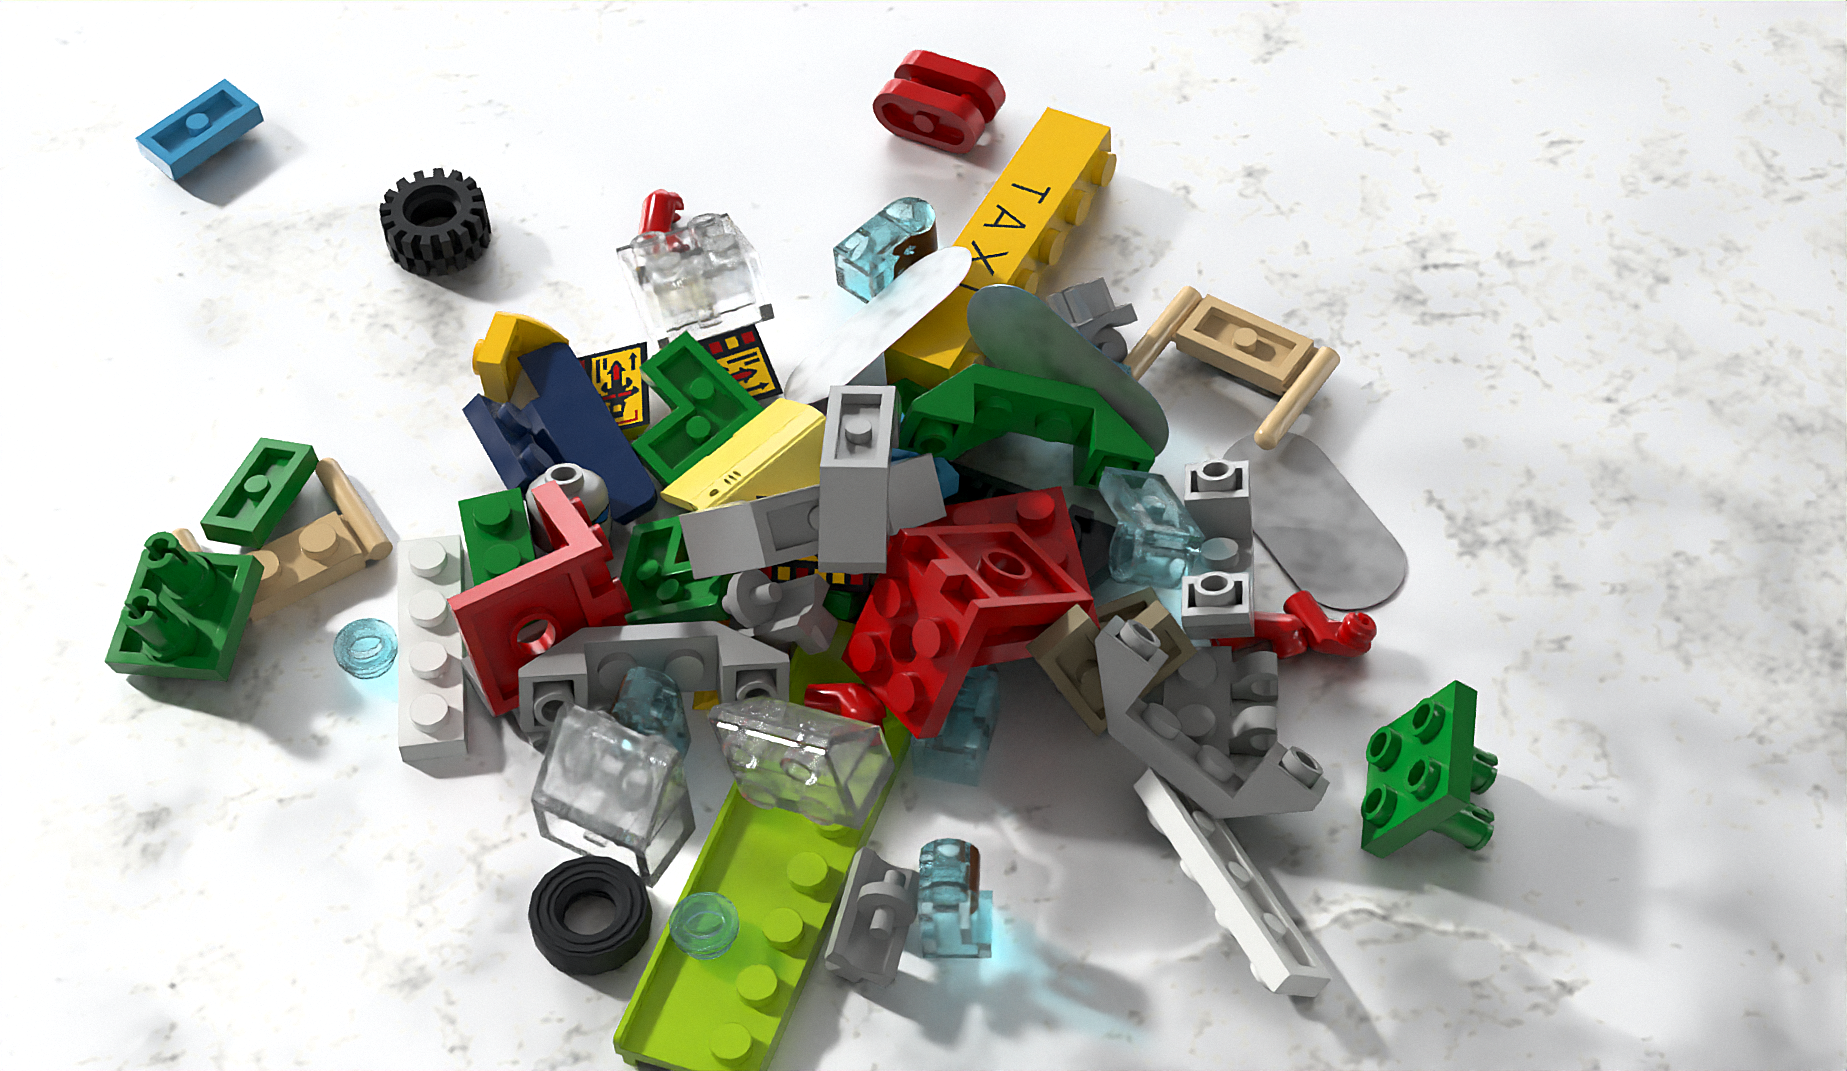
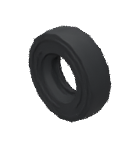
M586 855L564 861L543 876L532 892L528 910V921L535 946L551 965L570 974L598 975L618 969L638 954L649 938L653 911L645 883L629 865L611 857ZM590 895L602 896L609 899L616 906V915L610 926L595 934H578L570 930L564 923L566 911L571 904L583 897Z

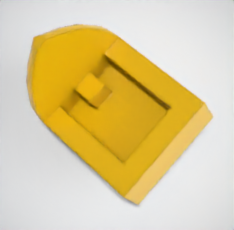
M495 312L485 339H479L476 342L472 358L473 372L475 375H480L485 397L499 403L510 402L523 368L517 357L552 343L560 342L569 345V340L550 325L534 317L518 313Z

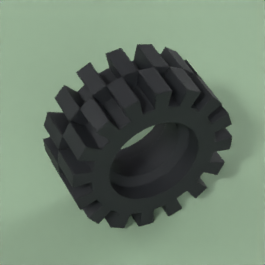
M433 168L432 177H424L423 170L413 172L414 182L409 183L404 177L396 182L398 192L388 189L384 194L386 203H380L379 208L380 221L387 247L395 263L400 261L401 268L408 272L416 265L418 275L428 276L430 268H436L438 276L448 275L446 266L454 264L459 272L467 268L465 259L467 256L475 262L482 256L480 247L488 248L491 225L481 187L477 188L476 181L472 177L468 176L463 180L462 172L454 169L448 177H445L443 168ZM432 218H452L450 221L435 227L419 226Z

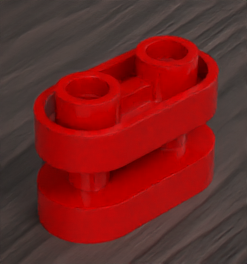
M918 49L910 51L894 72V79L889 80L875 97L872 107L877 120L891 133L951 153L965 154L973 149L985 131V124L991 122L1006 100V93L999 78L991 70L935 52Z

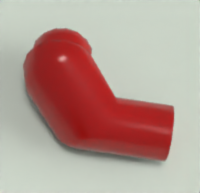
M657 189L650 193L642 203L638 236L669 268L675 269L682 266L690 256V247L671 230L672 223H676L681 219V216L675 213V210H684V202L676 192Z
M1306 590L1294 593L1283 605V611L1286 614H1294L1303 622L1305 627L1301 628L1308 641V647L1315 652L1356 658L1364 655L1371 649V641L1377 635V627L1374 620L1363 612H1359L1357 615L1355 612H1350L1344 617L1343 622L1328 619L1312 594Z
M1254 611L1255 637L1209 639L1211 646H1232V653L1271 640L1273 653H1276L1277 658L1280 660L1303 653L1308 648V641L1301 630L1305 625L1294 614Z
M861 683L809 684L807 686L804 704L806 712L810 717L841 716L844 721H849L848 737L856 744L875 743L883 739L885 728L882 719L887 717L886 708L866 685Z

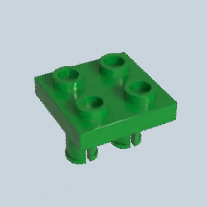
M166 531L157 532L151 535L143 545L146 549H143L104 663L118 674L227 682L265 567L254 555L186 551L172 533Z
M1454 680L1432 696L1421 700L1414 708L1387 726L1379 728L1371 736L1366 749V759L1368 761L1366 794L1361 805V816L1363 818L1361 849L1384 859L1429 830L1443 834L1474 852L1481 850L1489 842L1494 831V826L1490 824L1495 821L1492 811L1480 808L1470 802L1471 792L1477 795L1485 793L1494 783L1498 769L1494 768L1498 764L1497 756L1474 746L1477 690L1458 680Z

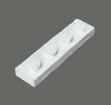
M460 534L397 541L398 748L403 762L468 754L467 678L461 664V659L466 657V647L447 602L448 598L465 591L464 547Z
M1149 767L1133 785L1148 808L1147 817L1159 832L1168 837L1182 858L1180 865L1184 873L1191 881L1203 889L1216 908L1215 918L1225 932L1235 938L1252 962L1250 969L1256 980L1272 993L1316 997L1332 980V977L1223 819L1213 817L1158 772Z

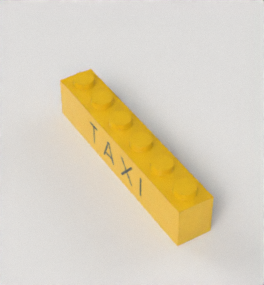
M1050 107L1046 108L951 246L964 247L970 251L972 263L967 275L948 297L884 351L887 386L907 378L931 390L974 363L984 365V360L987 356L975 343L967 323V307L970 299L981 288L994 284L1015 286L1035 295L1039 277L1047 265L1054 266L1057 263L1064 248L1065 238L1074 225H1082L1089 212L1092 197L1100 186L1106 187L1114 175L1117 157L1116 154L1111 153V127Z

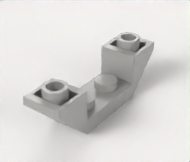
M830 385L820 463L818 570L821 573H886L890 539L888 488L892 448L899 447L902 416V398L896 386Z
M932 453L891 462L888 488L890 536L897 534L900 528H915L947 516ZM820 484L751 501L738 500L678 515L694 579L765 568L818 554Z
M1210 459L1202 463L1185 464L1184 505L1188 535L1187 576H1182V628L1189 640L1255 637L1254 545L1249 460L1228 461L1225 459Z
M1115 615L1095 639L1108 734L1213 817L1224 819L1313 811L1320 803L1330 782L1321 776L1323 769L1320 764L1302 749L1292 746L1288 750L1276 741L1247 778L1242 780L1235 774L1236 767L1225 754L1210 745L1200 747L1181 732V722L1169 710L1157 703L1147 705L1138 698L1143 689L1169 658L1167 654L1159 649L1161 642L1158 637L1146 626L1131 619L1125 622Z
M716 621L581 628L518 669L521 733L588 729V697L616 696L621 682L627 673L624 684L634 695L717 690L722 721L789 717L790 660L788 654Z

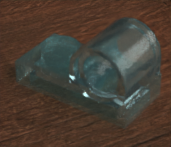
M1105 466L1098 490L1111 508L1114 516L1118 519L1109 548L1108 561L1112 579L1116 583L1143 587L1152 586V588L1174 591L1181 590L1182 576H1191L1206 537L1162 474Z

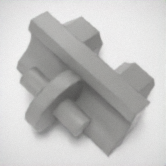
M1103 277L1087 283L1081 282L1046 297L1050 308L1118 366L1127 357L1126 341L1114 327L1131 324L1138 321L1132 303L1120 306L1114 305Z
M758 569L738 572L729 581L727 595L722 599L723 609L728 614H731L728 627L786 654L792 641H795L808 655L824 652L829 648L838 626V620L822 606L830 585L818 573L778 584L771 582L767 575Z
M863 846L855 854L824 957L826 969L853 983H861L867 979L884 988L890 985L896 977L910 924L914 922L919 909L917 898L924 874L912 869L891 865L882 860L875 851Z

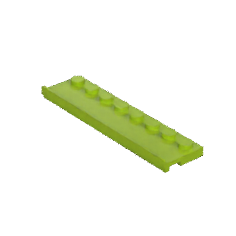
M838 620V626L831 644L824 652L808 655L799 645L797 646L790 661L789 717L763 718L614 1034L613 1045L615 1053L622 1055L624 1063L637 1066L639 1061L673 1071H768L839 909L854 856L863 846L866 847L914 738V735L886 706L887 717L882 719L885 728L883 739L879 742L856 744L848 737L849 721H844L841 716L810 717L807 714L804 695L809 684L861 683L865 685L841 659L856 624Z

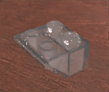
M717 213L698 215L687 222V226L666 233L660 231L646 232L634 237L629 245L615 249L646 333L658 351L684 331H687L696 341L753 323L756 325L775 318L759 253L727 213L721 215Z
M764 695L714 705L707 715L741 795L748 802L762 809L777 807L802 814L819 825L830 826L834 823L860 830L895 769V764L881 727Z
M568 701L563 703L557 712L531 796V803L540 836L582 856H606L627 864L643 880L646 886L653 889L696 829L681 752L677 751L670 742L660 736L648 735L646 737L621 726L615 718L602 710L591 709L588 711Z

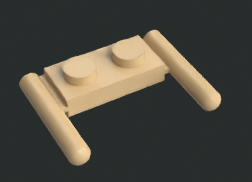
M1184 286L1119 367L1138 382L1169 342L1172 341L1176 343L1177 350L1282 396L1281 400L1254 434V440L1261 449L1272 450L1288 432L1341 360L1338 353L1330 347L1323 346L1318 349L1314 347V340L1209 294L1202 298L1195 288Z
M333 458L321 459L316 465L315 473L342 514L338 516L336 511L262 546L261 549H255L245 554L254 555L265 567L248 617L252 623L366 568L365 561L369 559L382 560L392 552L393 545L338 462ZM177 528L171 532L186 551L203 552L189 529Z

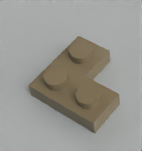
M1158 600L1133 619L1146 626L1158 637L1161 642L1159 649L1169 656L1138 696L1140 700L1198 652L1171 613ZM1076 604L1025 648L1083 723L1097 737L1108 728L1095 639L1101 631L1086 612Z

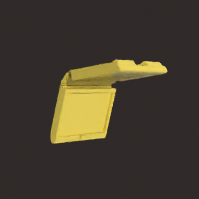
M779 398L733 434L731 439L711 455L704 457L660 492V497L668 503L694 512L738 500L751 501L755 500L756 496H771L820 484V463L826 417L813 406Z

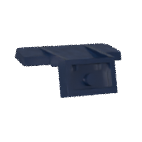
M552 343L517 357L540 396L530 401L522 410L510 402H505L501 405L479 393L462 409L507 490L520 487L524 501H526L525 497L529 485L550 467L562 463H572L583 469L593 471L604 480L608 490L611 517L613 521L623 526L652 510L657 503L658 495L654 483L575 353L565 343Z

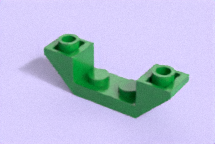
M976 363L912 401L901 422L899 447L895 448L915 452L920 455L932 453L933 458L941 457L954 461L973 424L985 429L1003 430L1032 436L1047 442L1073 445V485L1099 490L1109 495H1124L1128 497L1134 496L1155 462V451L1095 389Z

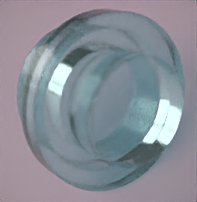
M363 618L347 624L339 631L333 643V652L338 665L353 677L363 680L375 679L387 673L393 666L398 653V638L393 627L387 622L377 618Z
M699 892L684 898L673 909L669 920L671 937L676 946L689 956L700 960L714 959L726 953L736 939L740 927L738 912L734 904L727 897L714 892Z

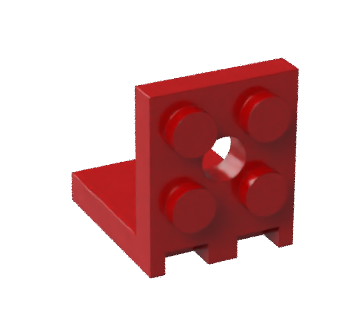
M555 480L531 489L554 552L447 599L488 705L496 717L519 707L518 669L581 628L627 626L624 615L633 612L631 602L620 579L617 576L611 578L606 562L613 560L614 556L602 528L598 523L592 525L581 499L577 496L569 500ZM535 619L548 621L545 633L538 640L530 643L517 641L518 633L526 623Z
M1015 523L900 528L887 555L886 573H879L841 659L917 739L934 738L938 736L989 628L1051 624L1076 604L1087 614L1094 599ZM911 631L912 643L915 651L917 652L915 658L911 653L909 645Z

